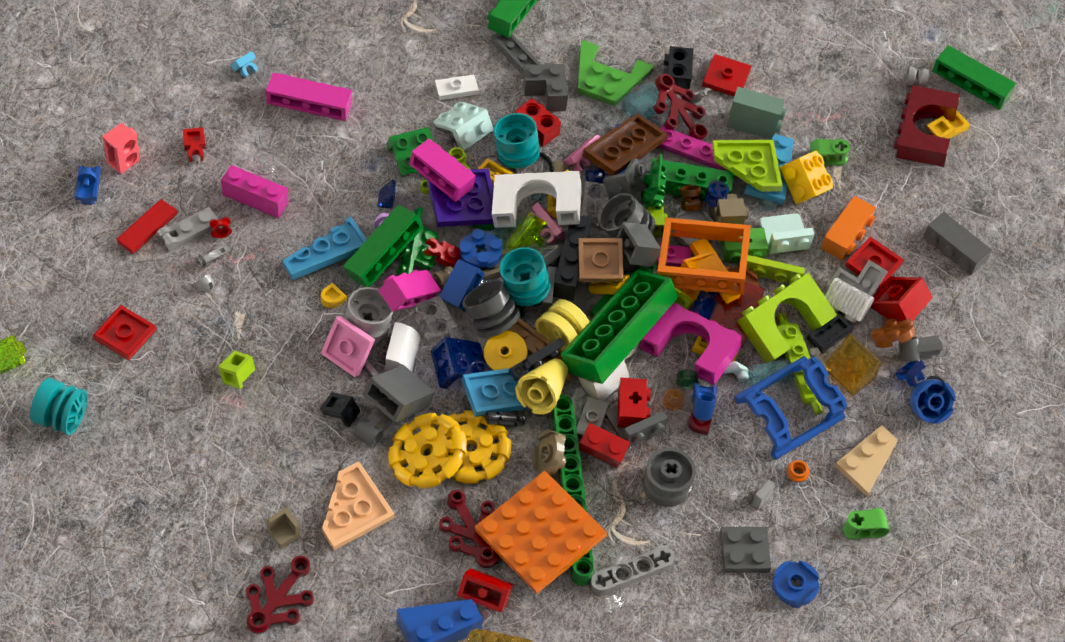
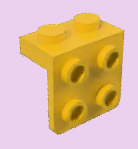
M817 151L779 167L796 205L833 188L832 178L827 173L824 160Z

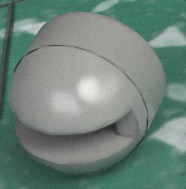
M208 273L194 284L200 291L208 292L213 288L214 281Z

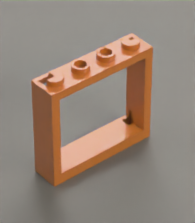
M665 218L657 275L671 278L674 287L677 289L744 295L751 225ZM670 236L742 243L739 273L666 266Z

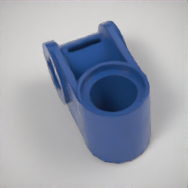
M694 383L692 402L695 418L704 421L712 419L716 403V385L707 387Z

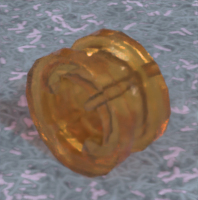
M677 388L668 389L663 400L664 406L672 411L680 409L684 401L683 392ZM670 397L678 399L677 402H674V400H670Z

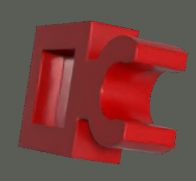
M204 128L183 129L185 151L188 150L189 162H192L193 155H199L200 160L203 161V149H206Z
M429 238L425 244L431 247L424 250V253L428 256H436V262L446 267L454 268L458 259L460 260V248L445 241L439 244L434 238Z

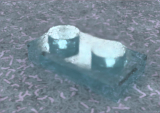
M789 359L747 366L750 385L753 386L790 364ZM794 373L789 374L772 385L793 382L795 378Z

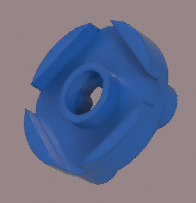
M476 229L471 234L465 236L460 243L461 260L480 270L481 267L487 266L488 269L493 268L502 258V242L493 234ZM477 249H484L485 252L481 251L478 253Z
M786 561L776 569L773 576L772 589L781 601L793 608H800L811 603L816 598L820 588L819 576L817 571L804 561ZM790 580H800V587H794Z

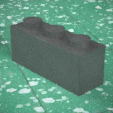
M942 212L928 224L923 236L930 244L938 248L946 257L950 258L970 275L987 262L992 249L945 212Z

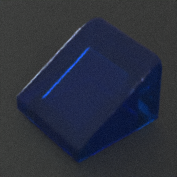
M394 179L389 181L379 191L377 207L393 208L396 194V181Z

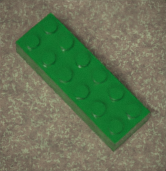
M637 269L561 353L563 362L568 367V374L603 384L677 300L678 296L672 279Z

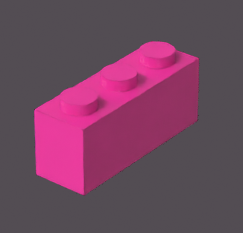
M427 139L412 151L409 165L455 202L473 189L476 175L431 139Z
M231 165L221 179L222 195L279 218L289 203L287 187Z
M415 270L410 274L405 272L396 277L392 275L383 281L384 285L378 290L392 312L426 304L442 291L428 270L419 272Z

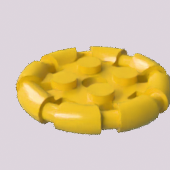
M464 410L461 414L456 415V413L449 415L458 423H466L461 426L460 430L465 433L467 445L473 444L477 448L472 452L466 450V454L461 459L463 460L460 466L461 469L452 476L456 478L457 482L475 484L484 479L488 481L496 477L505 468L504 464L509 461L512 449L511 440L507 438L508 431L503 425H497V423L496 425H488L484 419L486 415L474 417L472 410ZM481 424L486 425V426H487L486 430H483L482 428H479L480 425H481ZM499 439V443L493 444V440ZM449 452L448 457L453 456L454 453ZM492 456L495 457V458H497V460H493V461L490 460V459H491ZM481 466L482 471L476 472L474 470V467Z
M427 413L414 417V421L409 424L405 423L394 435L392 439L393 445L389 447L388 451L389 466L391 470H394L396 479L406 486H417L419 489L432 488L440 485V482L444 479H450L463 463L461 459L466 454L467 449L466 436L460 430L461 426L458 422L444 414L437 416L436 413ZM435 425H439L438 430L435 429ZM420 428L421 431L414 435L413 431ZM427 448H433L430 455L423 456ZM449 452L454 453L453 456L448 457Z

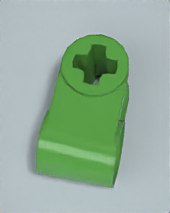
M815 139L810 143V153L817 151L822 156L824 165L843 166L848 161L847 153L850 151V144L844 139Z
M874 508L849 513L842 532L847 538L856 540L880 538L887 535L890 529L884 510Z

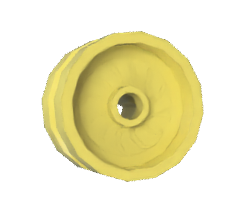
M559 299L549 307L548 312L543 313L536 320L535 328L537 332L551 342L562 338L565 345L561 349L564 351L587 326L589 320L576 305L567 300Z

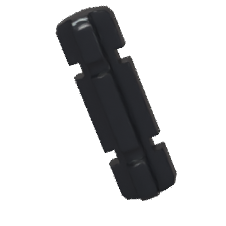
M489 411L484 418L488 425H496L497 423V425L514 426L515 423V426H523L525 421H527V417L522 412H515V414L514 412H497L496 414L495 411Z

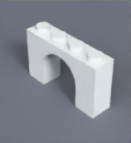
M579 171L495 175L492 204L494 227H516L519 203L527 196L536 193H545L556 199L558 225L580 224L581 179Z

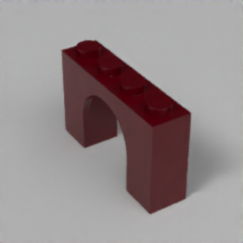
M912 85L911 93L907 92L904 103L908 106L907 108L903 107L901 119H904V122H899L897 134L901 135L900 138L896 137L894 149H897L896 158L944 167L950 139L925 134L918 130L914 123L923 118L938 119L941 116L954 122L960 94Z

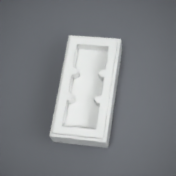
M474 75L435 80V88L439 100L479 94Z

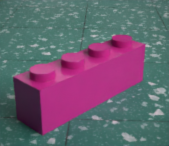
M273 72L266 89V102L270 105L346 121L352 105V90Z

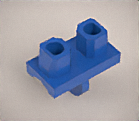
M79 166L75 200H81L82 204H95L98 198L100 166L93 168Z

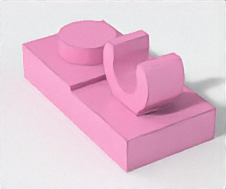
M597 134L589 138L562 162L566 167L573 164L574 171L582 172L583 169L580 163L584 167L590 165V161L582 155L583 149L601 137Z
M537 202L532 207L536 213L534 217L541 225L545 223L549 227L543 229L540 235L545 238L548 234H551V237L546 241L549 245L555 244L557 238L564 242L566 238L564 230L547 213V209Z

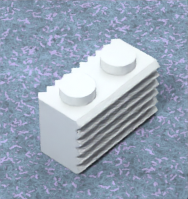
M834 278L825 294V298L833 310L845 313L844 317L854 323L856 321H863L875 299L839 278Z

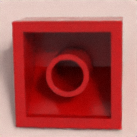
M891 277L873 296L875 299L871 308L888 320L896 319L898 322L912 319L914 321L921 310L926 308L933 296L923 277Z

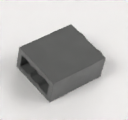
M401 365L371 377L363 396L391 420L397 422L427 409L435 391L408 368Z

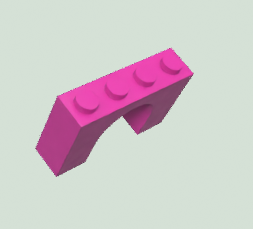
M674 302L639 342V349L658 358L674 337L686 333L698 335L707 342L708 347L695 364V376L715 385L741 349V335L732 329L729 330L719 325L716 321L708 320L697 312H691Z

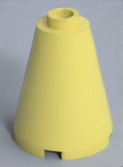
M556 358L551 359L519 379L515 392L517 399L524 408L529 407L533 410L532 413L544 415L556 407L568 374V367L565 362Z

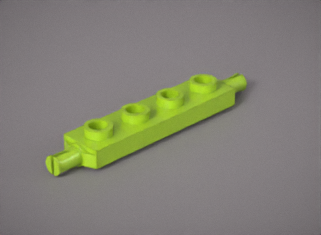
M779 313L777 318L780 326H777V328L791 348L784 353L788 365L803 356L810 359L811 357L798 323H789L786 313ZM801 370L792 373L802 402L812 406L814 415L823 414L824 411L821 404L805 382L804 372Z

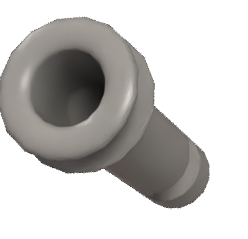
M706 88L699 93L694 92L695 98L691 102L694 105L701 104L703 97L708 95L707 92L710 88Z
M225 244L203 256L201 254L198 257L195 256V262L202 269L203 266H207L206 263L231 250Z

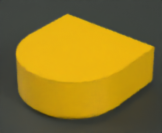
M334 283L328 285L321 292V303L327 308H336L347 300V295Z

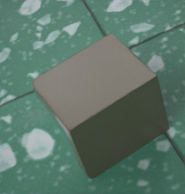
M287 507L267 519V532L279 548L282 549L300 537V525Z

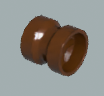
M687 185L680 188V195L683 197L681 202L682 210L695 211L702 208V201L699 198L701 194L700 186Z

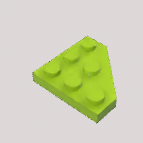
M774 140L712 141L713 157L716 163L761 192L782 190Z

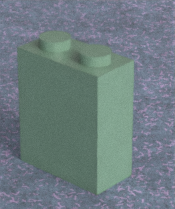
M737 87L727 127L772 140L774 134L780 133L782 121L786 113V109L783 108L785 100Z

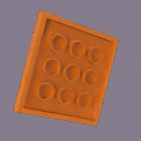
M543 471L475 526V531L536 594L607 537V532L546 471Z

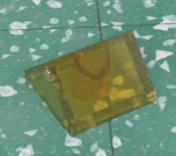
M851 334L846 336L825 362L828 373L852 395H856L876 378L882 364L874 354Z

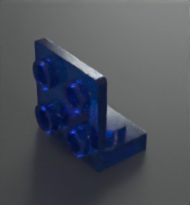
M444 337L431 350L440 388L447 389L459 377L462 378L465 374L488 371L481 344L478 342Z

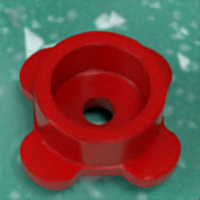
M230 218L212 219L209 222L212 227L211 236L222 239L232 233V229L229 226L231 223Z

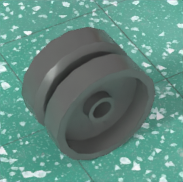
M662 448L654 452L648 459L642 481L645 494L654 503L665 507L677 506L683 503L690 496L696 475L695 463L688 454L679 449Z

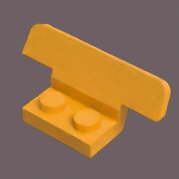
M700 239L691 242L690 249L695 257L685 259L681 267L728 272L708 240ZM682 289L685 294L695 301L692 305L693 307H701L708 291ZM720 293L726 304L738 299L741 295Z

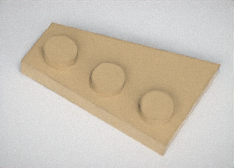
M881 425L837 461L835 467L868 497L898 440Z

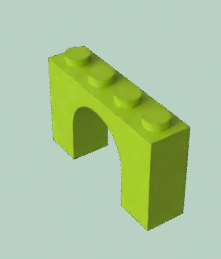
M809 272L803 276L798 273L788 280L790 282L788 286L785 287L782 284L773 290L775 295L772 297L766 295L757 301L759 306L756 308L750 306L741 312L743 317L737 320L765 364L775 360L791 349L775 324V310L779 303H786L795 307L812 331L837 316Z

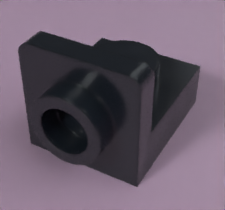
M334 392L330 393L320 407L323 415L340 418L346 427H350L360 413V409L353 397Z

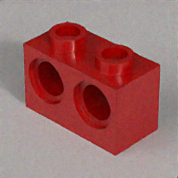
M533 98L515 110V113L526 114L536 122L538 141L541 147H544L560 134L561 121L556 115H552L541 103H538Z

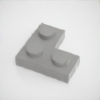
M868 260L858 278L839 267L828 285H831L834 278H839L872 297L888 271Z

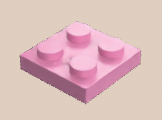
M338 316L335 318L321 354L353 377H357L363 369L375 339L344 317Z

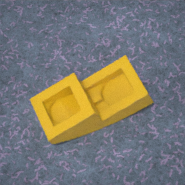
M958 111L956 112L954 122L941 116L927 125V129L934 136L948 139L957 136L970 127V124Z

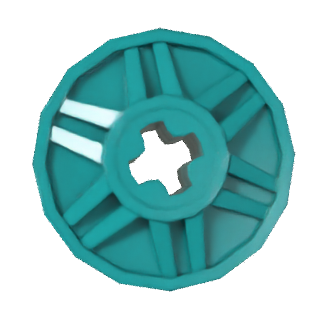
M513 113L500 118L495 123L493 130L498 159L504 166L514 169L525 168L532 165L539 158L540 147L537 126L532 117L522 113Z
M520 247L511 250L503 257L500 262L499 271L503 283L509 292L510 299L515 304L532 306L546 298L550 292L551 283L541 253L529 247Z
M48 377L40 384L35 393L30 409V420L44 427L52 425L53 430L61 431L66 435H72L84 417L88 403V393L86 390L77 389L71 385L66 388L65 383Z

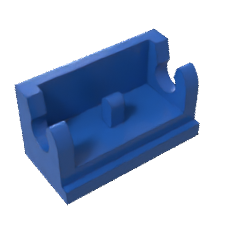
M458 259L439 298L447 304L466 312L463 307V300L470 291L480 285L485 274L479 268Z

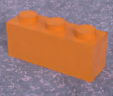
M854 195L825 235L821 249L840 260H843L847 254L851 255L856 247L855 242L857 240L861 241L866 233L865 228H870L874 223L876 207Z

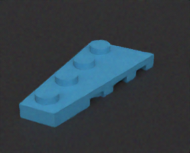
M774 134L772 140H774L778 165L780 167L791 162L794 139ZM780 170L781 191L761 192L748 184L743 194L783 205L786 198L787 184Z
M350 216L340 227L336 225L323 238L319 236L313 240L314 243L311 246L303 247L284 259L283 267L292 280L353 256L367 238Z

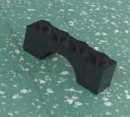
M580 216V224L568 226L554 281L553 297L574 300L579 279L578 240L579 238H589L592 218Z

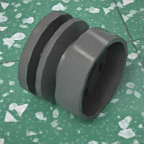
M621 193L612 197L606 202L599 214L601 228L609 236L612 235L617 238L623 222L646 224L651 234H653L655 229V219L645 207H642L633 195L628 193Z
M500 280L488 281L477 286L463 300L464 309L469 317L473 319V324L477 327V331L482 337H493L505 332L520 317V311L515 306L514 301L510 299L508 290Z

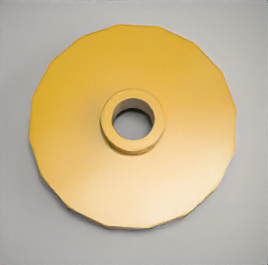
M505 331L491 337L484 348V358L492 370L511 368L528 357V347L524 339L511 331ZM504 349H509V353L506 355H503L502 351Z

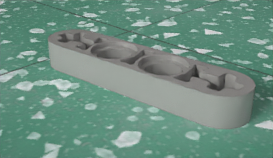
M661 547L600 570L591 577L590 588L597 595H605L665 572L673 566L674 552L667 547ZM661 555L664 558H668L667 563L664 560L659 561ZM644 562L649 566V570L642 572L638 570L636 565ZM623 570L627 572L629 577L625 580H620L616 577L615 573ZM600 579L601 582H605V586L596 585L597 580Z

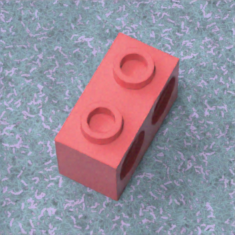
M121 122L102 136L106 161L120 174L140 160L137 134L131 127L128 128Z

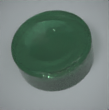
M688 369L679 371L676 375L677 385L685 389L693 388L694 383H699L698 373Z

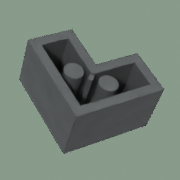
M564 64L524 65V96H544L546 110L566 111L568 90Z
M623 222L617 238H622L623 270L636 271L640 269L641 265L654 266L656 259L660 255L661 248L646 224Z

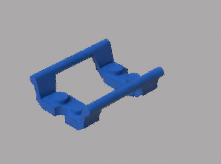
M803 356L734 396L737 404L747 403L756 417H762L766 420L764 430L774 443L771 451V456L774 460H777L846 418L844 414L847 407L845 397L837 385L833 386L827 383L826 377L829 373L814 356L810 359ZM802 370L806 384L818 402L827 407L829 412L823 422L792 440L787 419L775 401L761 391L789 374Z

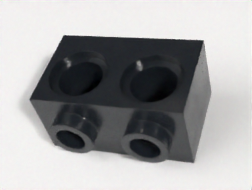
M670 46L669 53L664 55L663 65L667 66V69L663 70V74L670 75L674 79L675 85L690 90L694 49Z

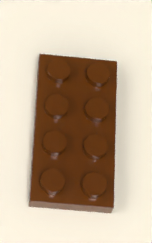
M636 113L584 148L582 155L613 176L625 170L632 159L637 158L639 160L667 140L668 134Z

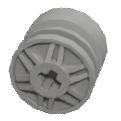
M372 287L359 288L348 298L344 318L374 338V346L382 342L387 336L393 312L378 291L379 289Z

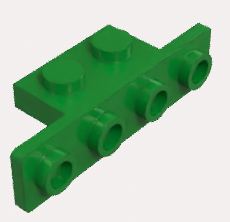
M418 207L413 213L417 214L421 221L423 208ZM423 226L420 232L400 253L401 261L396 272L398 276L405 272L410 274L413 271V265L428 271L433 268L434 255L428 256L424 253V250L431 247L425 244L429 238L437 240L438 233Z

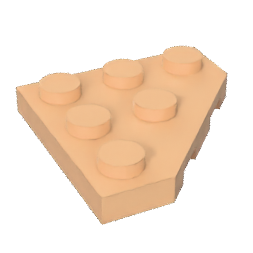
M359 461L339 471L337 483L328 507V513L323 523L322 533L333 550L346 545L395 518L394 512Z

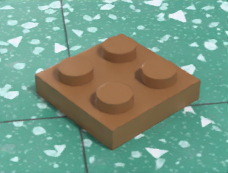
M579 238V282H623L622 238Z

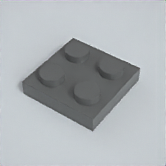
M721 527L720 537L724 573L771 571L767 527Z

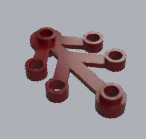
M668 74L659 75L655 79V86L659 90L658 101L654 104L653 109L657 114H663L667 110L666 97L668 96L671 103L669 118L664 122L665 128L673 131L678 126L677 116L679 113L690 130L689 136L702 141L707 136V129L702 124H695L687 111L692 112V116L700 120L706 114L705 109L702 106L690 103L695 98L693 91L675 85L674 79Z
M460 490L451 491L448 494L447 505L450 509L458 511L466 528L454 524L450 517H442L440 519L439 529L441 532H450L458 535L450 538L449 549L453 552L459 551L475 557L476 562L481 567H492L497 563L499 555L475 531V526L494 512V503L492 501H484L481 504V514L477 524H475L465 505L466 495ZM454 496H457V497H460L461 499L456 500V499H454L453 497H454ZM487 506H488V507H490L492 510L487 511V510L484 509V507H487ZM445 522H446V523H448L450 526L444 527V526L442 525V523H445ZM461 537L473 540L476 547L463 543ZM452 542H458L460 545L454 546ZM483 553H488V554H490L491 556H490V557H485V556L483 555Z
M296 556L292 560V571L276 591L274 586V569L270 566H265L261 569L260 577L264 582L267 603L262 610L259 602L261 596L260 587L256 584H251L246 588V596L250 600L252 613L247 617L246 624L252 633H264L269 629L270 625L287 622L289 625H296L299 622L300 614L298 610L289 609L286 613L272 614L275 608L297 604L309 607L313 604V593L308 590L302 591L300 594L285 596L299 577L306 576L310 572V561L307 557ZM303 566L305 567V569L299 571L297 570V567ZM270 572L271 576L265 577L263 574ZM251 590H256L257 594L251 595L249 594V592ZM304 596L311 598L309 601L302 600ZM291 614H294V615L297 616V617H296L295 619H293V620H291V619L288 618V616L291 615ZM258 620L263 622L262 625H255L254 623Z

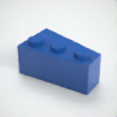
M472 599L396 610V622L407 642H459L482 631L483 618Z

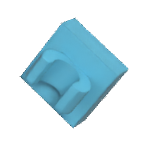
M251 51L234 61L230 66L234 72L240 69L241 75L245 78L249 75L246 67H249L253 73L257 70V66L252 62L256 59V56Z

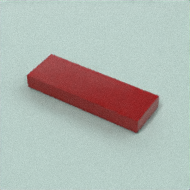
M160 199L117 238V243L134 254L160 228L164 227L177 215V209Z

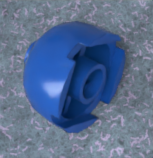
M925 379L913 388L910 395V407L920 420L939 424L947 420L953 413L954 408L952 407L953 402H956V396L948 383L937 379Z

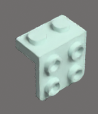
M465 102L456 103L452 109L440 114L433 121L436 127L452 131L458 147L463 150L494 129L487 109Z
M799 214L763 217L760 220V226L765 230L769 254L810 249L815 234L813 228L804 229Z

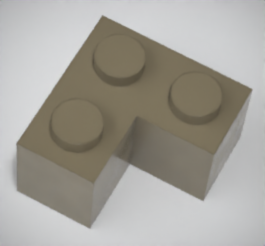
M737 194L712 195L709 210L713 222L745 225V219H748L749 211L748 207L744 205L743 198L737 199Z

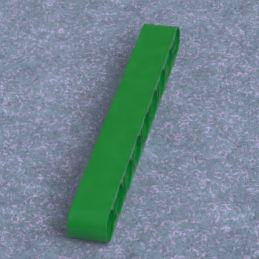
M560 395L558 403L551 413L553 431L564 434L566 438L564 447L571 449H564L566 463L563 469H558L559 483L587 512L573 401L567 395ZM561 427H566L568 430H563ZM565 467H572L573 469H572V470H569V469H566ZM568 487H574L576 490H570ZM592 549L570 566L571 579L578 586H586L591 582L594 571ZM582 569L587 571V573L581 574L577 570Z

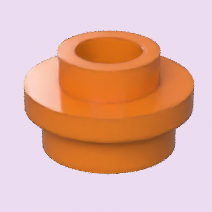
M796 460L788 465L787 475L794 482H803L809 476V468L804 461Z

